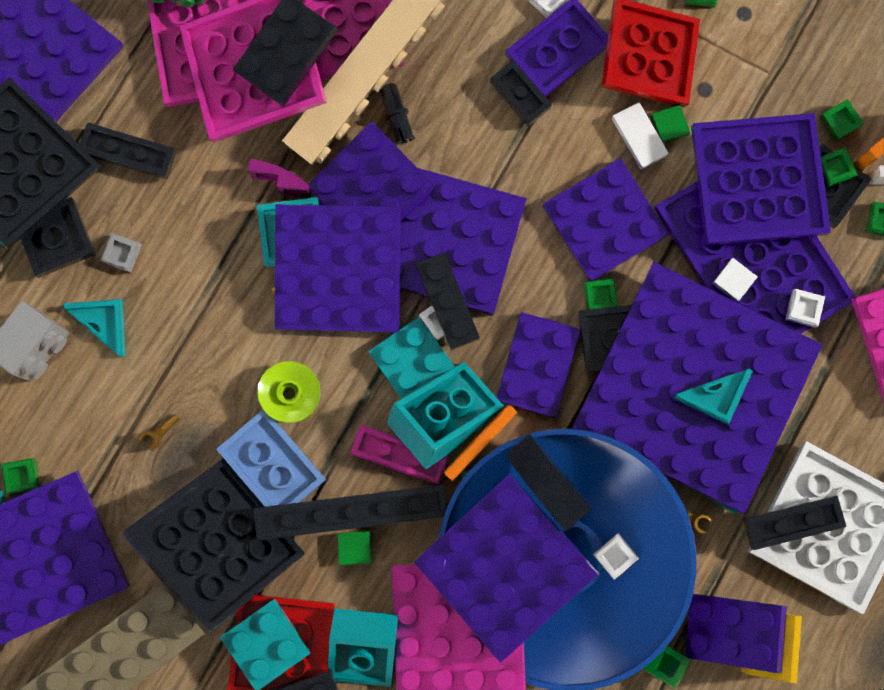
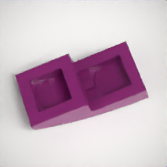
M250 159L248 172L252 179L277 182V188L281 195L310 198L311 191L309 185L292 172L268 162Z

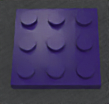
M372 121L308 184L310 190L324 205L401 207V220L435 188L434 184Z
M621 158L542 205L588 281L596 280L669 235Z

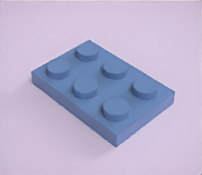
M263 410L216 449L265 507L302 502L326 481V478L278 422L269 417Z

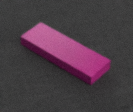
M360 425L350 453L353 456L435 485H439L449 457L448 455L425 469L398 437L364 425Z

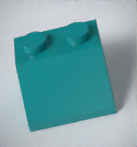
M334 609L329 638L328 669L331 668L336 682L391 687L398 615Z

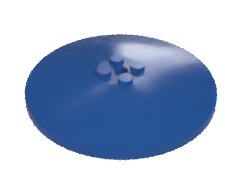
M552 429L530 433L569 477L574 487L593 507L574 526L565 531L528 487L506 457V454L527 435L520 436L491 451L467 473L449 501L442 520L439 538L507 475L511 474L599 573L598 576L524 641L525 683L549 690H593L620 682L642 670L664 651L678 632L689 609L696 581L697 552L694 533L687 511L676 490L665 475L638 451L618 440L602 434L576 429ZM619 533L639 559L614 580L593 554Z

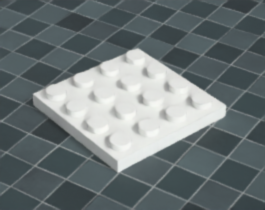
M807 441L803 442L768 512L838 495L847 527L758 550H751V547H749L747 552L853 611L864 614L884 573V483Z

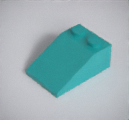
M463 362L394 403L387 424L421 465L427 469L452 453L502 411L504 406L471 368Z

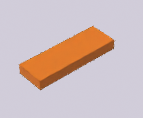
M507 405L444 471V475L452 482L518 412L511 405Z

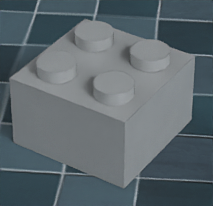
M21 301L0 328V366L12 375L30 382L34 378L38 379L48 367L46 362L53 353L60 352L67 342L66 336L69 334V331L40 310Z

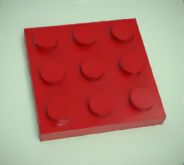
M614 0L601 87L675 106L681 105L683 108L688 106L690 103L700 19L630 0Z
M256 595L237 611L235 626L276 599L311 651L308 656L260 690H272L328 669L329 638L336 603ZM231 655L227 690H255Z

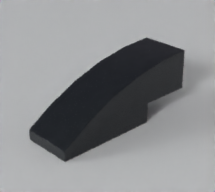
M528 434L506 454V457L528 487L565 531L569 530L593 509L589 502L574 487L569 477L531 434Z

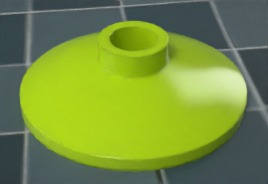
M284 361L271 366L265 371L259 381L257 393L260 406L269 417L282 423H296L306 419L315 411L320 400L321 389L318 378L310 368L299 362ZM292 389L295 392L294 398L286 399L283 396L284 391Z

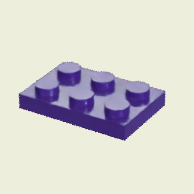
M569 0L505 51V55L510 61L514 60L542 94L547 97L606 50L608 34L578 0Z
M521 312L496 398L502 404L555 419L581 329Z
M693 594L689 607L685 657L782 673L787 606Z

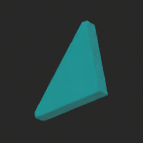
M123 300L63 303V308L118 356L126 357Z
M746 369L677 393L673 399L722 423L729 424L753 370Z

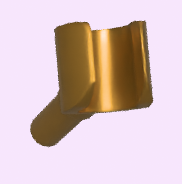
M174 414L155 431L142 433L139 437V442H143L150 435L154 442L147 450L157 449L162 443V436L180 418Z
M687 512L693 531L702 534L706 533L698 528L697 523L701 518L706 522L712 523L711 518L704 514Z

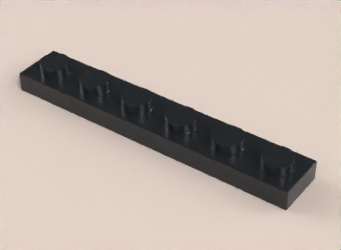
M444 485L253 508L257 541L444 517L447 509Z

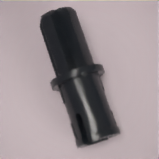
M395 83L386 84L380 89L387 111L385 118L390 120L396 144L408 143L407 139L410 142L415 139L407 117L409 111L407 108H404L397 85Z

